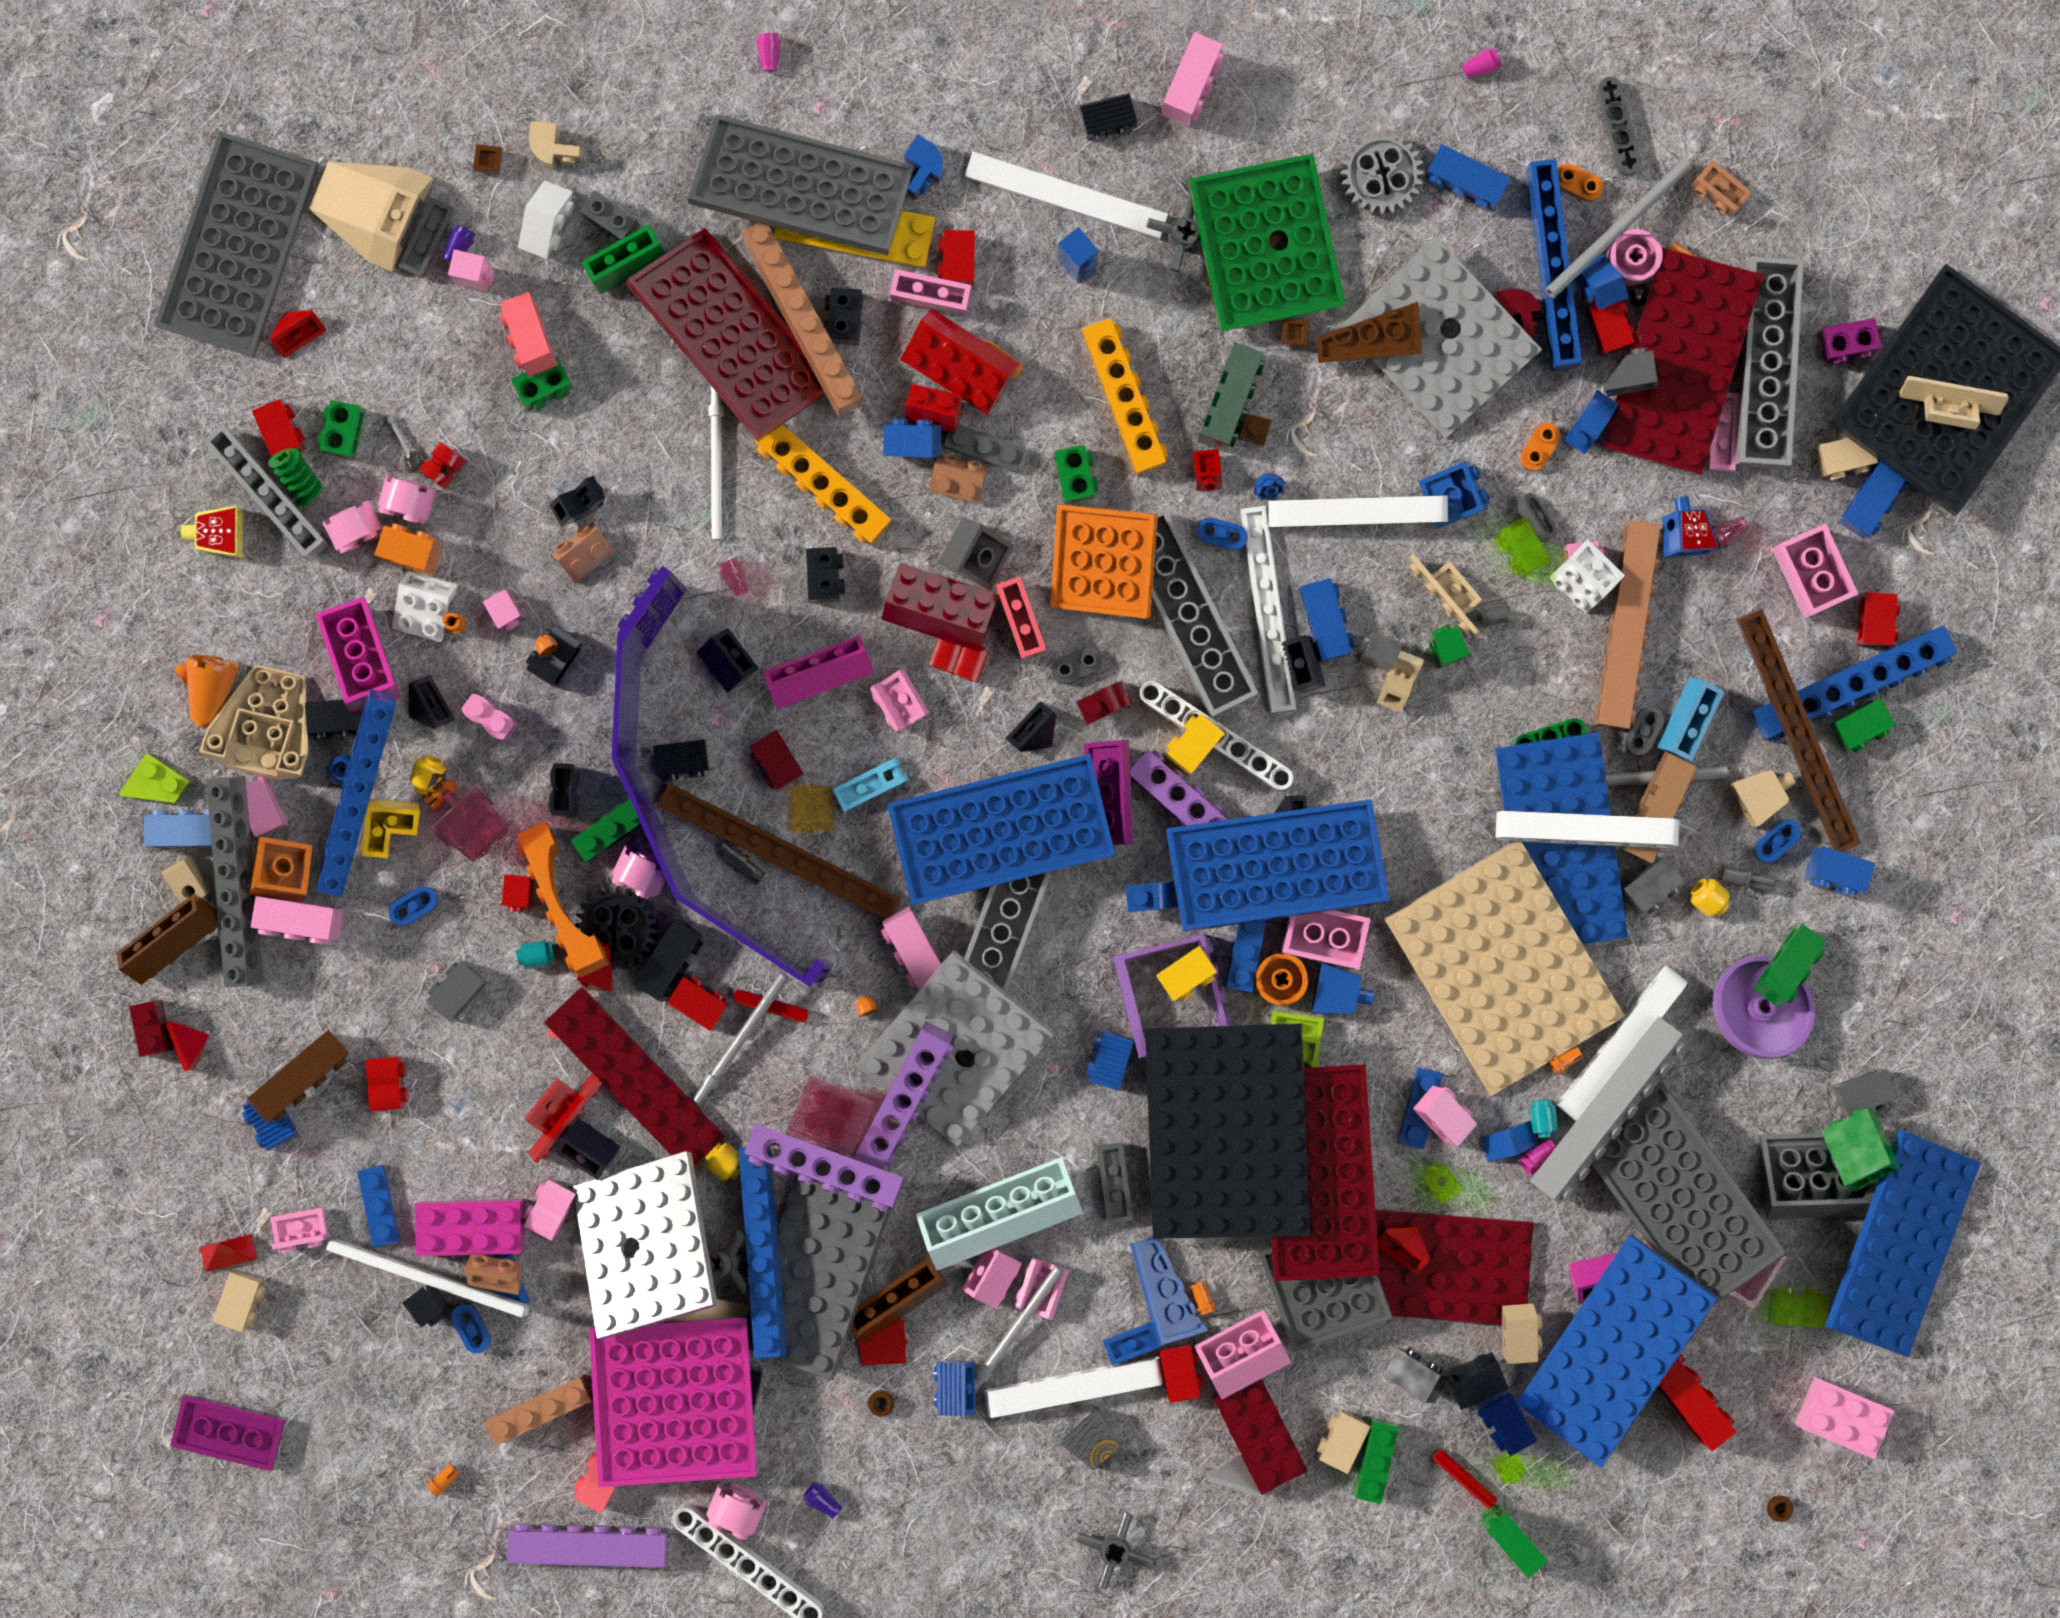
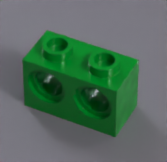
M557 356L555 359L558 366L531 377L526 372H523L511 378L527 410L537 411L547 405L546 402L553 398L558 400L570 394L569 390L574 388ZM552 375H561V382L558 385H549V379ZM530 386L538 387V393L534 397L526 396V390Z
M330 400L329 406H326L323 412V421L326 422L324 431H320L317 444L320 446L319 450L324 454L355 460L366 410L359 405ZM342 411H348V419L343 423H338V414ZM337 436H342V445L338 448H333L332 440Z
M1085 445L1054 451L1064 504L1094 499V492L1099 491L1096 476L1091 477L1089 467L1094 466L1091 451H1086ZM1071 456H1078L1082 464L1077 468H1072L1068 465L1067 460ZM1083 481L1087 486L1086 491L1076 493L1072 488L1073 483Z
M1449 624L1442 626L1432 632L1433 636L1427 640L1439 669L1470 655L1458 626L1453 628Z

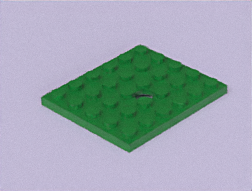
M1313 153L1189 178L1187 180L1220 333L1344 307L1346 305ZM1281 231L1287 235L1288 245L1284 250L1278 251L1271 247L1269 237L1272 232Z

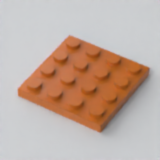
M1057 504L1050 607L1145 619L1151 618L1158 514Z

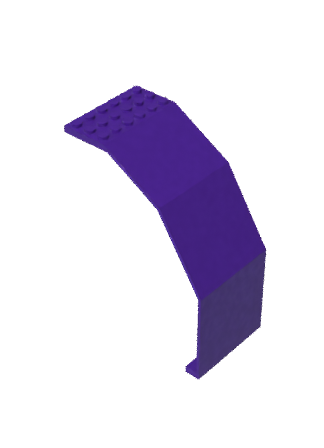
M662 566L660 570L655 569L647 581L650 585L644 593L642 591L639 592L632 603L635 606L630 615L625 614L617 626L620 630L617 633L611 759L674 898L807 986H820L834 966L833 963L827 959H816L807 972L695 898L636 768L641 659L687 591V588L670 570Z

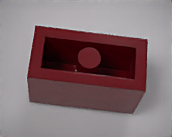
M777 730L750 746L753 752L749 755L757 767L762 765L767 774L763 775V778L770 789L775 787L780 791L805 776Z
M154 1000L129 1006L139 1057L173 1051L170 1035L165 1025L167 1020L163 1000Z

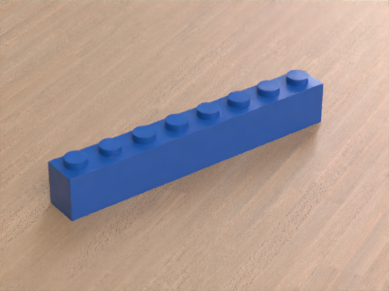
M1556 159L1533 161L1527 166L1526 174L1551 371L1574 369L1582 363L1572 282L1555 298L1549 297L1545 291V288L1570 266Z
M746 1147L739 1148L754 1357L755 1359L787 1357L773 1166L764 1164L763 1167H759L749 1163V1158L744 1154ZM771 1147L768 1149L767 1155L770 1158H772Z

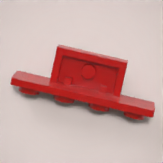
M591 1073L577 1091L559 1078H556L525 1117L529 1124L543 1133L528 1152L533 1161L539 1163L541 1159L549 1155L555 1141L565 1135L571 1121L581 1115L585 1108L584 1105L600 1091L603 1082L600 1078L595 1077Z

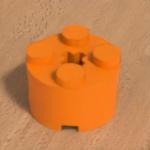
M1277 953L1267 956L1258 964L1254 985L1258 994L1265 1001L1274 1005H1289L1298 1001L1304 995L1308 986V975L1304 964L1298 958L1290 954ZM1284 972L1286 974L1284 979L1287 980V983L1277 986L1275 975H1281Z

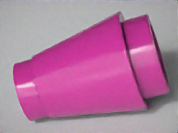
M778 33L758 34L756 45L762 71H777L781 46Z
M1486 48L1462 64L1467 79L1497 72V69L1501 68L1502 64L1496 49L1492 48L1489 50Z
M1548 1140L1523 1152L1522 1157L1518 1161L1524 1171L1532 1176L1539 1170L1556 1146L1551 1140Z

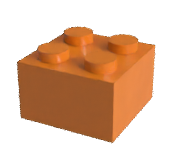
M393 523L392 527L384 525L374 555L385 562L434 576L443 548L436 543L437 539L433 538L430 534L417 531V534L414 535L412 534L413 531Z
M260 837L254 845L248 895L301 902L307 895L313 845Z

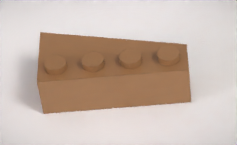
M1665 751L1632 817L1673 819L1677 809L1679 810L1685 801L1686 796L1684 794L1687 787H1691L1698 773L1695 772L1696 766ZM1621 846L1625 851L1653 863L1660 848Z

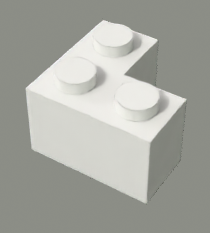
M544 180L525 207L518 248L546 259L552 250L556 251L561 241V236H558V232L564 224L565 217H570L574 208V203L571 202L573 191Z

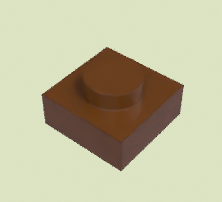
M476 144L473 164L474 172L500 175L502 147Z
M1283 319L1281 346L1307 347L1309 320Z
M1246 413L1239 440L1264 446L1271 420Z

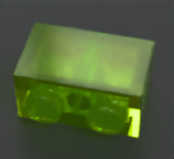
M1522 517L1494 535L1496 538L1494 540L1496 548L1501 554L1505 553L1510 561L1507 563L1508 568L1514 576L1518 575L1520 579L1551 561L1525 517Z
M1779 1286L1778 1291L1770 1290L1768 1322L1776 1325L1827 1328L1825 1324L1828 1312V1296L1820 1294L1821 1290L1805 1288L1804 1293L1794 1292L1795 1288L1784 1286Z

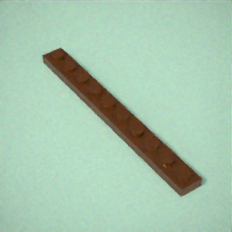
M1759 608L1737 618L1738 626L1833 850L1844 852L1861 844L1763 609Z
M668 783L657 805L884 919L894 914L901 900L900 897Z

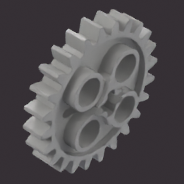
M1381 131L1379 138H1376L1374 133L1371 132L1369 141L1362 136L1360 138L1361 146L1353 142L1351 147L1354 152L1346 151L1345 156L1349 160H1343L1341 166L1346 168V170H1342L1340 176L1347 178L1342 181L1341 187H1349L1345 196L1354 195L1351 204L1353 205L1358 201L1361 202L1360 211L1366 206L1370 207V215L1373 214L1375 209L1379 210L1380 216H1383L1385 209H1388L1389 213L1393 215L1395 206L1402 211L1404 209L1403 201L1410 205L1413 201L1410 195L1417 197L1419 191L1415 187H1421L1423 184L1421 180L1417 179L1424 175V171L1417 170V168L1422 166L1423 161H1415L1419 152L1414 151L1411 153L1409 150L1412 143L1404 146L1402 144L1404 141L1403 136L1398 141L1394 140V132L1391 133L1389 138H1385L1384 131ZM1375 152L1379 153L1382 172H1387L1384 181L1389 191V195H1386L1384 192V183L1382 175H1377V172L1379 170V163L1377 161L1376 156L1374 155ZM1387 153L1394 154L1397 157V162H1387L1384 155ZM1369 160L1373 168L1369 170L1363 169L1360 166V161ZM1397 177L1402 179L1404 186L1401 188L1394 187L1391 179ZM1369 184L1376 185L1379 188V193L1370 194L1366 186Z

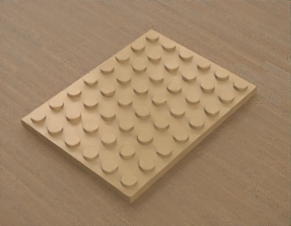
M1521 841L1509 843L1384 918L1490 1096L1554 1059L1553 1057L1560 1056L1625 1017Z

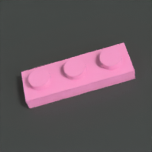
M1727 394L1708 455L1707 470L1735 471L1740 394Z

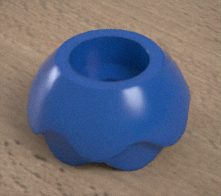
M1263 474L1254 485V494L1261 501L1264 499L1274 500L1280 493H1284V485L1286 483L1277 474Z
M336 755L328 763L327 774L334 784L343 785L351 755Z

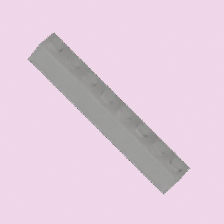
M1658 1016L1530 1182L1559 1205L1562 1201H1567L1573 1194V1187L1578 1180L1582 1181L1590 1171L1589 1166L1594 1160H1599L1606 1151L1605 1146L1610 1139L1613 1140L1620 1134L1622 1130L1621 1125L1627 1118L1630 1119L1635 1115L1638 1110L1637 1105L1642 1098H1647L1654 1090L1653 1084L1659 1077L1662 1078L1667 1074L1674 1057H1679L1684 1052L1687 1046L1685 1044L1688 1041L1687 1038Z

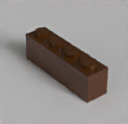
M194 893L117 952L119 971L140 985L155 977L168 964L173 963L180 955L193 948L197 942L215 931L219 926L216 908Z
M328 1029L251 1094L246 1102L266 1124L271 1121L276 1124L287 1114L285 1109L293 1103L296 1107L307 1097L305 1092L312 1086L315 1089L321 1086L328 1079L325 1076L332 1069L335 1072L341 1069L348 1062L345 1058L349 1052Z
M927 1258L859 1304L850 1331L855 1339L864 1343L949 1284L942 1272L936 1270L932 1260Z

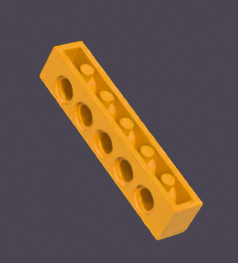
M1108 318L1082 328V336L1136 476L1165 466V458L1169 457L1164 443L1159 444L1156 436L1159 433L1155 419L1150 420L1147 410L1150 409L1146 395H1140L1138 386L1141 385L1137 372H1132L1129 366V362L1132 359L1128 348H1122L1119 339L1123 338L1118 323L1113 324L1112 319ZM1104 343H1111L1115 347V351L1111 354H1105L1101 351L1100 347ZM1113 367H1120L1123 369L1124 375L1120 378H1114L1111 376L1110 370ZM1124 390L1130 391L1133 394V399L1130 402H1123L1119 398L1120 392ZM1133 414L1139 415L1142 418V424L1132 426L1128 422L1129 416ZM1142 438L1150 440L1151 448L1141 450L1137 445L1138 440Z
M784 425L759 442L756 439L754 440L758 446L756 451L766 460L771 457L778 463L775 466L776 469L786 477L789 474L797 480L794 484L805 494L810 491L816 496L814 502L825 511L827 508L832 510L836 514L833 518L844 528L849 525L855 531L852 535L863 545L866 542L873 545L892 524V520ZM781 444L790 446V451L785 456L776 454V449ZM800 461H807L809 463V469L804 473H799L795 470L796 464ZM819 478L828 479V487L824 490L816 489V480ZM840 494L848 497V503L843 507H838L834 504L835 497ZM859 511H863L868 515L866 522L863 524H857L853 521L854 515Z

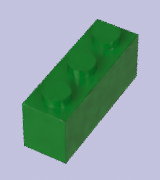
M648 224L582 261V264L598 292L603 294L623 283L666 253Z
M629 799L570 841L584 861L590 863L642 825Z
M1801 923L1790 931L1753 989L1776 1007L1786 1002L1788 1004L1791 1003L1798 994L1796 990L1800 983L1803 984L1811 975L1809 969L1812 964L1815 965L1823 957L1824 952L1822 949L1827 942Z
M1370 1417L1369 1425L1371 1427L1365 1438L1353 1495L1356 1499L1382 1504L1399 1426L1394 1422Z

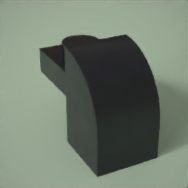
M593 475L585 478L575 489L558 495L549 506L560 526L564 527L601 508L606 497L602 486L597 483Z

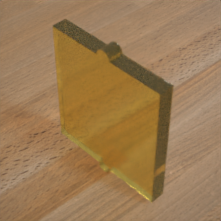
M813 783L809 786H791V831H810L812 834L815 831H834V786H815Z

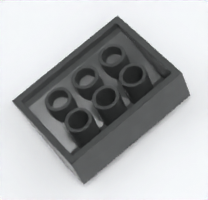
M1822 1133L1760 1135L1762 1195L1766 1219L1866 1216L1875 1193L1873 1183L1855 1192L1844 1187Z

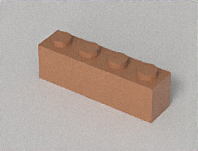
M583 1374L490 1417L484 1423L494 1445L497 1446L593 1400V1393Z

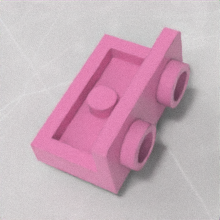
M904 669L895 672L882 682L870 687L873 700L881 707L886 715L887 724L895 732L909 727L929 714L928 709Z
M324 1207L270 1217L275 1242L272 1244V1249L280 1248L281 1253L297 1250L296 1245L305 1243L306 1248L321 1246L322 1240L329 1238Z
M1032 1258L1025 1269L1023 1286L1016 1295V1308L1024 1310L1052 1269L1058 1265L1042 1259ZM1060 1266L1058 1267L1064 1271L1034 1312V1314L1051 1320L1053 1319L1069 1273L1068 1269Z

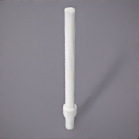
M711 386V405L708 406V416L711 417L712 540H722L721 417H724V406L721 405V397Z

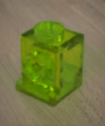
M1434 1162L1424 1169L1426 1174L1421 1176V1178L1440 1204L1445 1203L1463 1190L1445 1163L1438 1164ZM1439 1177H1445L1446 1184L1444 1186H1438L1437 1180Z
M1512 1448L1489 1461L1503 1485L1508 1482L1509 1484L1516 1483L1523 1478L1522 1474L1527 1471Z

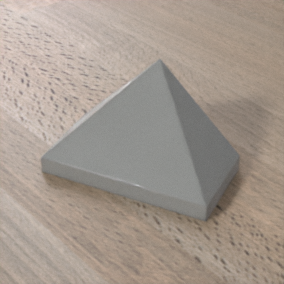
M1241 1455L1208 1472V1482L1259 1496L1260 1491Z

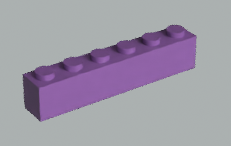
M517 1523L515 1527H511L508 1531L507 1563L665 1567L668 1555V1531H662L661 1527L655 1526L646 1527V1531L636 1530L635 1526H621L620 1530H609L610 1526L596 1525L594 1529H583V1525L579 1524L568 1525V1528H557V1524H542L541 1528H532L530 1523Z

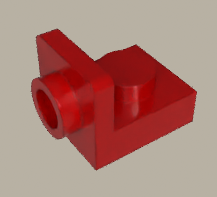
M1219 450L1193 451L1196 490L1210 492L1215 489H1221L1222 471Z

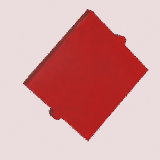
M896 1320L864 1343L858 1341L861 1365L907 1363L906 1344L908 1339L905 1338V1320Z

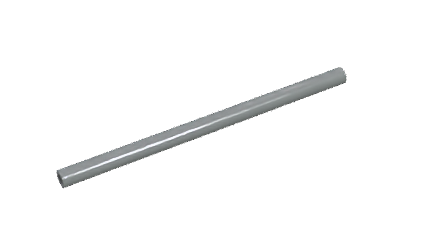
M1727 766L1696 768L1695 770L1698 773L1695 781L1728 778ZM1655 771L1605 774L1607 787L1649 784ZM1494 781L1495 794H1501L1499 781Z

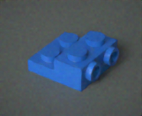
M1464 461L1418 481L1424 496H1448V522H1434L1437 529L1488 510L1487 503H1490L1489 495L1485 488L1480 489L1477 481L1481 478L1480 472L1475 464L1471 465L1470 461Z

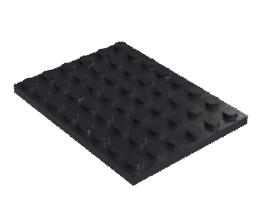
M1945 264L1829 424L1950 514L1956 516L2060 371V347L1948 264ZM1913 376L2008 394V401L2000 415L1979 412L1980 423L1975 430L1926 421L1924 402L1901 398L1900 390L1906 378Z
M1303 1024L1145 1029L1153 1239L1310 1236Z

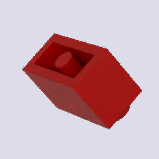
M944 230V238L939 237L938 249L939 253H943V263H938V278L974 287L975 230Z
M1624 300L1601 310L1594 303L1586 306L1585 312L1601 357L1627 349L1635 343L1636 332L1633 325L1628 324L1625 316L1628 314Z
M912 384L905 403V414L908 422L917 424V420H932V425H941V430L956 433L963 413L962 395Z
M279 398L252 410L271 457L288 448L298 449L299 452L306 449L303 443L306 441L305 434L300 426L296 427L293 421L296 414L290 403L286 404Z
M1878 592L1860 594L1857 646L1881 648L1894 646V642H1897L1899 637V628L1896 627V616H1899L1901 609L1900 601H1897L1898 594Z
M693 975L690 979L683 977L667 1004L707 1030L713 1031L729 1006L725 1002L727 997L715 989L712 993L703 988L705 983Z
M1190 1343L1159 1348L1169 1403L1200 1398L1199 1390H1204L1201 1374L1196 1375L1194 1365L1199 1364L1196 1349H1191Z

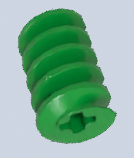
M284 449L271 457L268 462L269 467L274 468L273 472L276 476H280V482L285 484L287 491H291L290 496L292 499H296L298 506H306L320 495L323 485L320 480H317V476L312 472L310 466L306 464L305 459L301 457L298 449Z

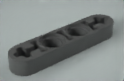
M1606 77L1597 88L1603 119L1617 171L1621 175L1631 176L1637 172L1641 165L1637 142L1622 85L1617 78ZM1607 84H1609V86L1612 88L1615 87L1616 89L1612 93L1614 102L1608 105L1606 104V102H1609L1611 100L1609 92L1603 91ZM1619 108L1623 113L1622 119L1619 121L1612 120L1609 116V110ZM1619 132L1626 133L1629 137L1628 144L1619 145L1615 140L1616 134ZM1629 148L1632 151L1627 153L1628 159L1635 163L1631 169L1622 164L1626 160L1625 152L1619 154V152L1626 151Z

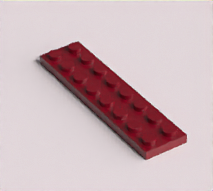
M583 986L544 1022L593 1075L603 1081L602 1084L671 1156L685 1151L691 1152L693 1165L695 1166L726 1137Z

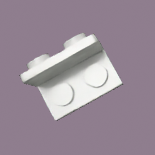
M1587 539L1549 578L1554 582L1556 588L1563 591L1573 601L1577 608L1587 613L1625 575Z
M408 571L398 586L392 628L441 642L444 638V625H446L443 623V618L448 613L449 604L457 593L458 585Z

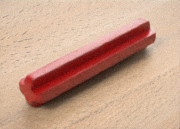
M737 989L733 1002L756 1009L764 996ZM774 1000L766 1011L801 1023H805L809 1015L807 1009Z
M1439 1449L1433 1455L1432 1459L1487 1509H1490L1497 1503L1498 1499L1444 1450Z

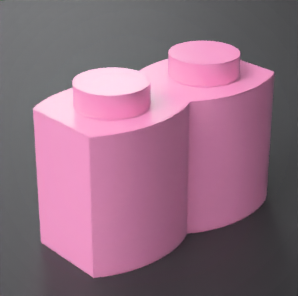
M472 694L461 708L468 719L483 725L490 735L500 740L508 741L518 728V724L511 716L497 710L492 702L482 696Z
M549 1179L546 1183L542 1182L535 1194L538 1197L534 1207L530 1205L524 1214L523 1219L526 1220L524 1227L551 1241L555 1240L575 1202L577 1193L552 1179Z

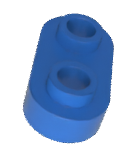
M1208 517L1201 520L1197 526V535L1206 544L1230 550H1240L1248 541L1247 531L1239 524ZM1208 527L1215 528V533L1212 536L1206 534ZM1238 533L1240 535L1238 542L1231 541L1232 534Z
M1791 819L1781 820L1756 841L1754 845L1756 858L1766 863L1777 860L1799 840L1801 836L1800 826ZM1783 828H1787L1790 832L1787 838L1782 835ZM1764 845H1768L1770 847V853L1768 855L1763 853L1762 849Z
M418 887L390 906V920L399 926H407L436 908L439 901L437 892L431 887ZM425 894L430 897L428 904L422 903V896ZM402 908L408 911V915L405 918H402L399 914Z
M469 1303L457 1306L452 1312L451 1319L463 1344L472 1353L484 1352L491 1344V1334L479 1311L474 1305ZM466 1311L470 1314L469 1321H465L462 1318L463 1312ZM475 1335L482 1336L483 1341L481 1344H477L474 1341Z

